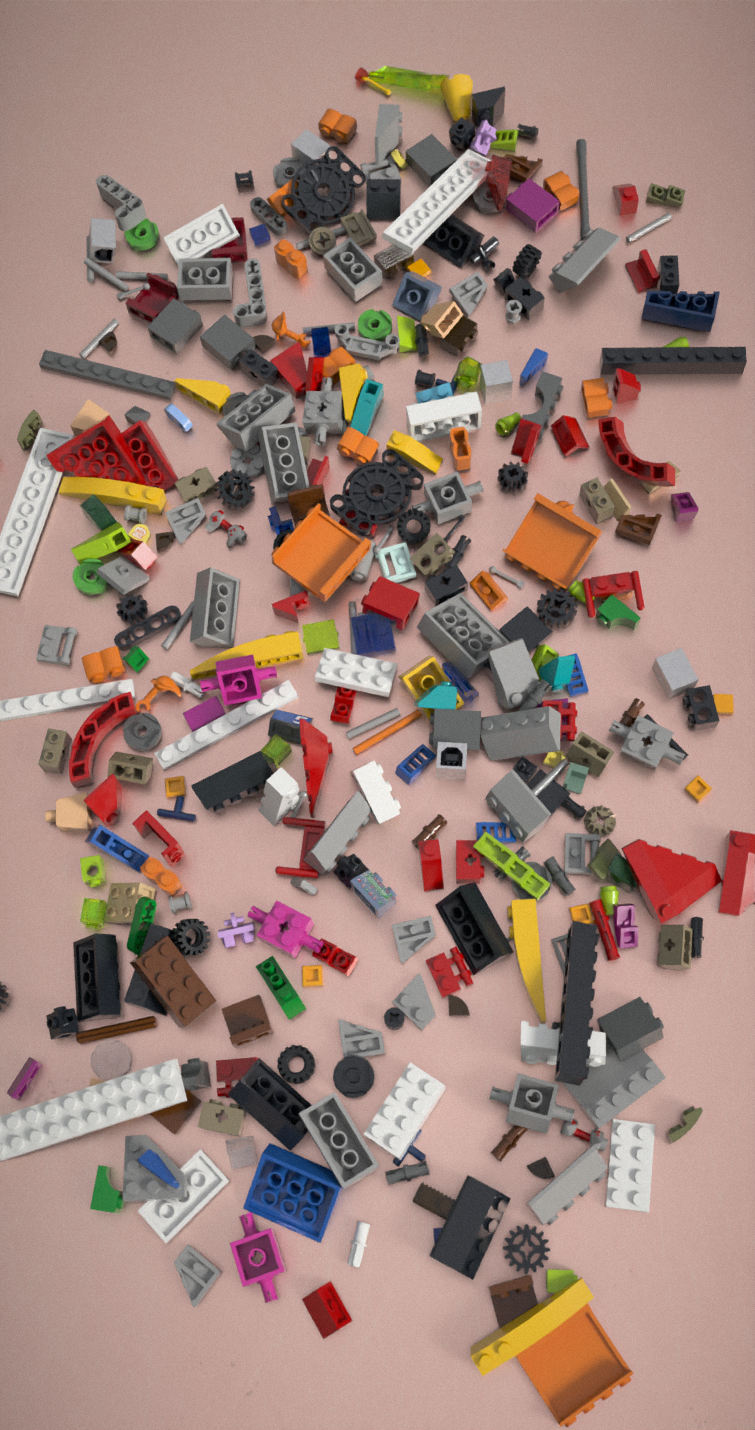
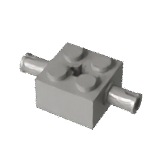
M326 377L322 379L321 391H306L302 423L307 434H315L314 444L320 446V441L322 446L326 444V434H342L344 416L342 392L332 391L333 379L328 377L327 382Z
M458 471L425 483L424 496L426 501L413 505L412 510H422L423 513L431 512L437 524H441L472 512L470 496L484 492L481 481L465 486Z
M639 715L631 727H627L614 720L609 729L610 732L624 737L625 742L620 753L656 770L661 758L665 757L680 765L685 754L669 747V742L674 732ZM648 738L650 739V743L652 745L648 744L647 747L643 746L644 742L642 740H646Z
M519 1073L517 1074L514 1090L510 1092L493 1086L489 1099L508 1104L507 1123L546 1134L553 1117L572 1123L575 1109L556 1105L555 1099L558 1084Z

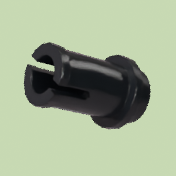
M518 124L517 128L520 129L518 130V135L527 136L530 139L537 138L539 128H536L535 125L531 127Z
M567 796L565 798L566 802L563 801L561 807L573 814L575 819H582L587 812L584 809L585 806H580Z

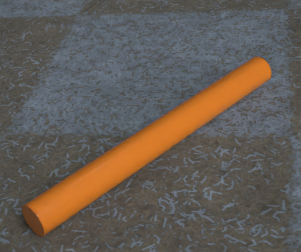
M417 709L352 748L354 753L357 755L421 717V713Z

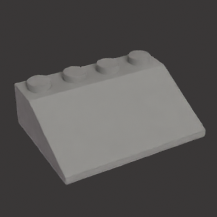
M462 593L425 612L417 626L467 679L484 669L483 665L489 661L488 650L510 642Z
M606 1042L605 1065L593 1067L586 1064V1066H589L588 1078L584 1079L580 1086L561 1083L595 1129L598 1130L666 1077L643 1049L620 1061L608 1042Z

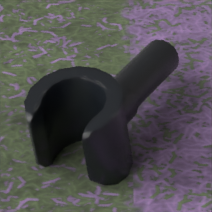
M480 246L478 250L483 259L482 268L490 271L488 265L495 268V262L487 258L482 246Z

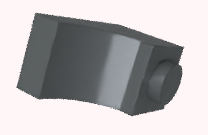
M193 1058L187 1060V1064L181 1065V1076L185 1090L194 1091L211 1087L208 1063L206 1061H201L200 1058Z

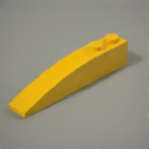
M63 477L58 491L60 495L124 508L127 505H132V507L139 509L146 508L148 513L162 515L167 501L163 489L101 478Z
M287 631L281 635L271 634L265 638L228 649L189 670L191 678L194 681L217 676V661L252 654L256 668L304 659L298 631Z
M536 899L511 900L510 906H507L508 919H512V926H509V938H513L517 965L529 1001L540 1023L545 1024L546 1011Z
M582 1277L471 1346V1358L482 1376L543 1338L591 1301L594 1296Z

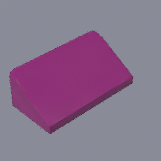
M217 696L183 713L192 732L226 714Z
M29 1057L8 1089L7 1094L16 1100H20L42 1066L41 1063Z

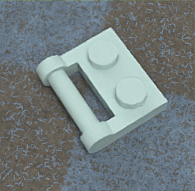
M406 542L382 548L379 553H374L375 558L379 561L384 578L395 583L416 578V572L410 560L411 557ZM388 555L391 557L396 573L393 576L390 574L385 559Z

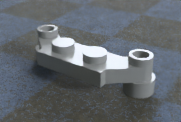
M344 323L335 326L337 341L344 346L350 355L380 361L382 357L398 352L400 340L395 334L388 335L385 342L350 335L349 328Z

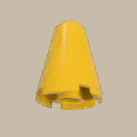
M465 74L453 75L454 78L450 80L448 77L445 78L440 84V90L454 123L456 124L461 117L470 121L473 81L469 75Z

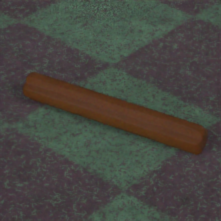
M155 1016L85 1030L78 1032L76 1039L79 1044L155 1028L157 1027V1020Z

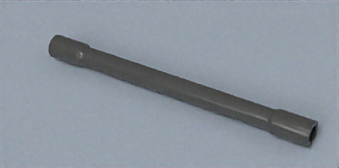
M585 139L576 141L581 241L585 238L583 235L590 229L586 165L587 147Z

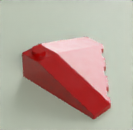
M110 415L46 455L56 471H71L75 473L74 476L111 479L139 485L146 481L120 430Z
M139 420L121 433L146 480L141 485L157 487L164 491L175 485V482L179 479L157 438L146 422Z
M299 719L301 745L304 752V770L307 777V795L310 802L309 812L311 818H315L330 761L329 754H333L332 742L328 743V738L325 734L306 720Z
M730 830L725 841L718 913L739 916L745 912L744 909L752 903L755 904V834Z
M637 839L621 848L652 918L661 924L680 914L722 881L714 863L698 861L696 857L681 853L679 855L673 853L671 849L660 845L656 847L648 845L646 841Z

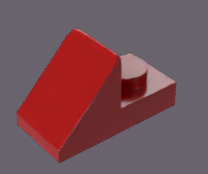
M305 590L273 603L274 614L299 623L295 610H302L310 604L309 595Z

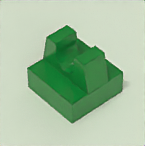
M136 645L122 658L135 672H138L149 660L148 656Z

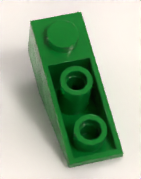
M273 955L256 966L289 1020L306 1009Z

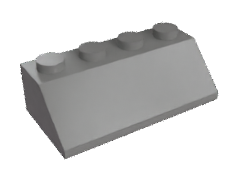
M600 227L594 230L589 229L583 235L585 238L574 244V250L566 253L562 257L563 261L551 269L552 273L548 278L561 293L578 286L621 238Z
M265 384L216 424L235 447L247 451L259 442L258 432L261 427L279 425L296 410L291 394Z
M297 423L261 427L258 432V438L271 503L288 501L287 493L295 489L301 490L309 487Z
M212 567L197 573L190 642L203 647L233 648L240 579Z
M547 706L481 717L480 736L489 759L494 761L560 751L561 713Z
M359 791L348 800L303 859L321 875L326 870L328 872L332 870L336 864L335 858L338 855L341 857L348 848L345 846L349 840L352 842L359 834L357 831L359 826L364 827L370 819L368 814L371 812V808Z
M335 1092L299 1113L301 1120L342 1189L358 1182L379 1167V1164Z
M592 1146L525 1205L542 1225L546 1222L548 1225H551L558 1218L556 1213L562 1208L565 1211L575 1203L572 1200L578 1194L582 1197L591 1189L588 1186L591 1182L595 1180L598 1183L607 1175L604 1171L608 1166L596 1148Z

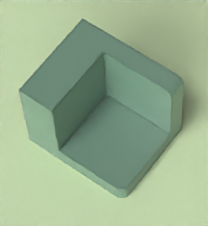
M570 762L563 787L567 791L581 794L589 768Z

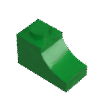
M611 595L597 609L595 616L601 625H606L609 629L614 625H624L634 630L639 625L641 619L614 595Z
M98 1165L90 1209L119 1213L125 1203L122 1196L123 1191H118L113 1185L110 1175L111 1167Z

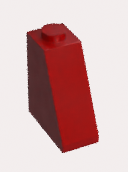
M297 342L270 360V363L278 368L279 379L296 399L306 394L307 369L301 344Z
M439 839L419 841V859L424 892L444 889Z

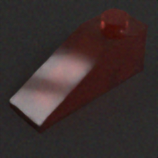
M492 155L491 160L487 161L485 171L487 172L486 181L497 211L501 212L506 201L512 160Z

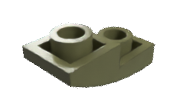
M651 183L646 201L666 206H681L685 190L672 185L664 188Z
M34 409L27 416L18 433L17 441L22 450L33 444L36 439L33 432L42 423L39 413Z
M610 839L605 840L595 851L597 855L587 864L598 880H604L621 855Z
M694 1106L683 1111L684 1116L680 1118V1121L684 1127L678 1124L669 1129L671 1134L666 1136L670 1144L684 1136L695 1125L703 1112L701 1107L695 1110Z

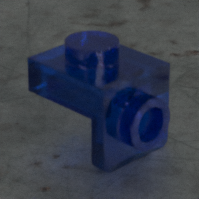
M328 327L312 328L314 355L330 353L331 345Z
M276 506L269 508L270 515L267 516L270 526H274L277 535L282 531L294 530L292 519L281 522Z

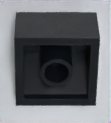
M505 86L472 94L471 118L476 130L480 127L482 120H486L490 126L495 127L503 115Z
M367 179L366 216L368 220L395 221L401 212V179Z

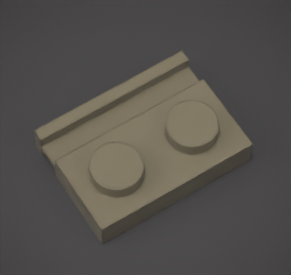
M363 209L358 213L354 212L340 218V222L344 226L348 237H351L358 246L370 242L371 239H377V234Z

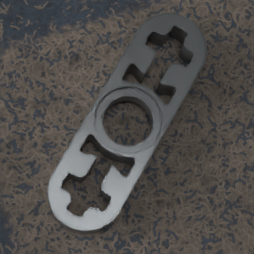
M260 197L253 198L250 202L251 212L275 235L282 236L286 234L288 230L286 220L264 199ZM267 214L273 215L271 219L264 218Z

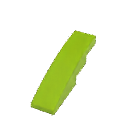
M485 832L473 846L490 863L537 901L549 888L550 883L534 872L533 868L519 859L514 852L489 833Z

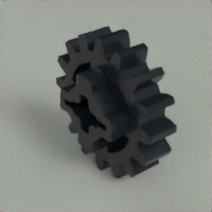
M234 469L230 472L225 471L223 475L218 477L219 481L215 483L219 487L215 492L220 494L217 499H223L222 505L227 503L229 509L233 506L235 510L240 507L244 508L252 501L250 498L254 496V493L251 491L255 487L250 486L252 479L247 480V474L242 476L241 470L237 473Z
M556 587L553 589V592L546 590V595L541 594V600L537 601L538 607L536 612L540 613L539 618H544L545 624L549 622L551 628L554 624H557V627L560 628L562 623L568 626V620L573 622L574 616L577 614L578 604L574 603L575 596L569 597L570 591L566 594L563 593L564 588H561L560 592L557 591ZM569 607V612H568V614L566 615V611H565V610H567V608Z
M525 1224L524 1230H522L518 1225L516 1226L517 1232L515 1233L510 1230L509 1233L512 1237L504 1239L508 1242V1246L503 1247L504 1250H508V1254L504 1258L511 1259L510 1267L514 1264L517 1265V1272L524 1268L525 1274H528L529 1268H531L535 1273L537 1272L536 1266L538 1265L543 1268L544 1265L541 1261L549 1259L545 1255V1252L550 1251V1248L545 1247L549 1240L541 1238L544 1234L543 1231L536 1233V1226L529 1230L528 1224ZM522 1234L520 1243L513 1244L515 1238ZM531 1235L537 1238L540 1245H535L531 1241ZM526 1238L528 1246L532 1247V1251L528 1252L527 1260L525 1252L520 1249L521 1246L525 1245ZM512 1252L518 1253L522 1257V1263L515 1259ZM535 1253H540L539 1258L530 1264L531 1257Z

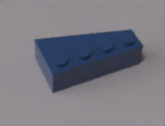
M647 291L641 319L711 332L720 291H714L713 294H705V291H698L697 294H687V291H680L677 294H672L671 291Z

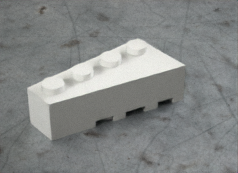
M521 1021V1061L528 1064L546 1062L549 1065H556L559 1028L556 1030L549 1029L547 1024L540 1023L538 1027L529 1026V1022ZM592 1031L591 1038L588 1040V1046L591 1048L590 1056L586 1060V1064L598 1067L605 1065L606 1033Z

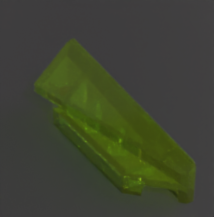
M385 66L377 71H369V78L374 82L424 91H431V87L440 88L441 82L447 77L448 79L450 78V74L425 73Z

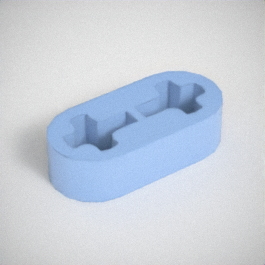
M172 403L164 409L166 415L185 433L193 427L191 421Z

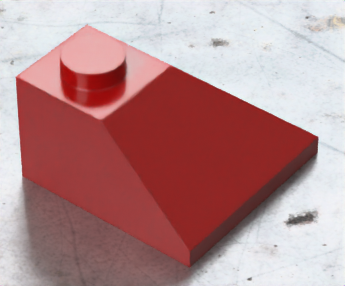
M113 773L83 800L106 827L109 824L115 823L121 814L123 787Z

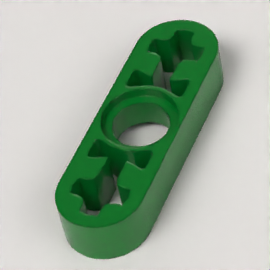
M147 896L141 897L136 904L127 941V949L136 955L141 953L150 924H153L157 907L156 902ZM144 921L143 928L139 930V925Z

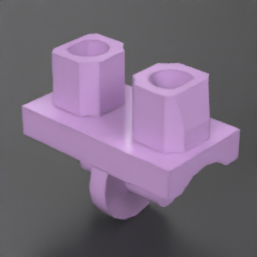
M482 120L480 127L475 132L474 142H471L469 148L482 156H486L491 143L496 140L495 133L497 129L490 126L486 120Z
M235 912L230 913L231 919L224 920L225 926L233 925V927L220 929L217 932L218 937L222 939L224 947L227 948L236 945L234 939L236 934L241 933L243 943L254 941L253 930L255 925L254 922L238 925V923L245 922L244 916L236 918Z

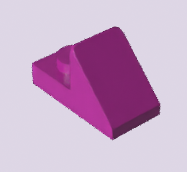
M690 492L671 494V502L675 507V521L693 520L698 513V506Z

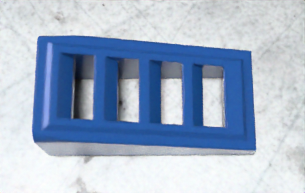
M537 348L534 349L520 375L519 384L521 386H524L546 364L547 352Z
M577 653L571 654L575 657L573 670L576 669V672L572 673L571 679L578 676L579 679L570 681L566 685L570 697L589 692ZM574 685H582L581 687L572 689V686Z
M422 744L396 767L395 774L407 785H410L433 762L437 755ZM420 753H422L423 755H425L428 759L425 760V759L420 755Z
M477 822L475 825L476 840H479L483 835L482 829H486V832L489 834L490 829H494V838L499 842L516 843V837L511 829L510 838H506V828H509L506 823ZM499 828H502V838L498 837Z
M147 1150L137 1159L141 1165L168 1185L176 1189L180 1186L171 1171L153 1150Z

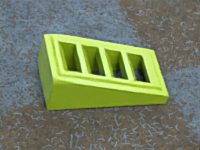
M518 130L496 131L495 135L498 141L491 143L490 148L515 151Z

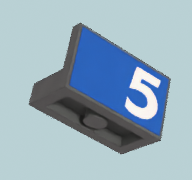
M276 709L270 718L268 736L301 744L299 719H304L311 724L313 718Z

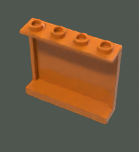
M537 493L534 497L535 502L507 548H503L502 551L507 553L505 557L515 562L517 559L522 562L521 567L529 572L531 569L538 572L536 576L546 581L548 578L553 581L552 586L557 589L565 588L568 590L603 532Z
M318 503L315 508L309 509L306 514L307 517L296 524L293 533L286 535L283 544L280 547L277 546L271 556L272 564L325 603L371 550L372 542L367 538L362 541L322 512L320 510L321 505Z
M588 1303L543 1338L516 1355V1358L560 1427L572 1425L577 1420L575 1416L582 1411L584 1414L591 1411L595 1407L594 1402L600 1398L603 1401L613 1394V1388L618 1385L620 1387L625 1386L632 1380L630 1376L634 1374L591 1311L592 1309Z

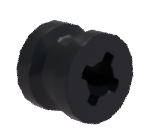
M390 1008L385 1012L384 1022L389 1029L398 1030L404 1025V1014L399 1008Z

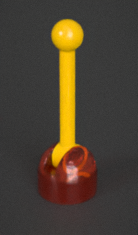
M360 67L355 74V80L361 83L368 81L384 91L385 95L391 94L390 89H385L371 80L364 68Z

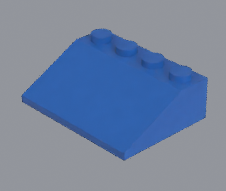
M269 1143L261 1155L243 1209L321 1243L340 1197L342 1187L331 1169Z

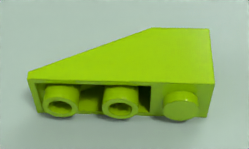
M117 522L71 548V551L78 563L82 564V561L86 559H97L115 552L131 543V540L123 526Z

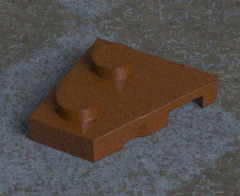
M506 154L498 163L497 169L525 183L541 167L543 159L538 158L537 161H530L525 156Z
M638 514L636 516L622 515L615 533L650 545L662 515L656 514L655 517H645V514Z

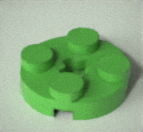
M145 218L132 229L125 231V238L132 250H148L158 245L159 230L156 223H152L149 219ZM141 232H144V236H139Z
M369 309L363 312L358 319L359 335L362 338L376 341L385 340L392 333L390 315L383 310L374 311V309ZM371 324L379 325L377 328H372Z
M94 558L82 561V564L75 567L73 582L79 592L86 595H96L106 591L109 583L97 574L98 568L105 565L101 560ZM91 573H94L96 576L93 580L87 578V576H91Z

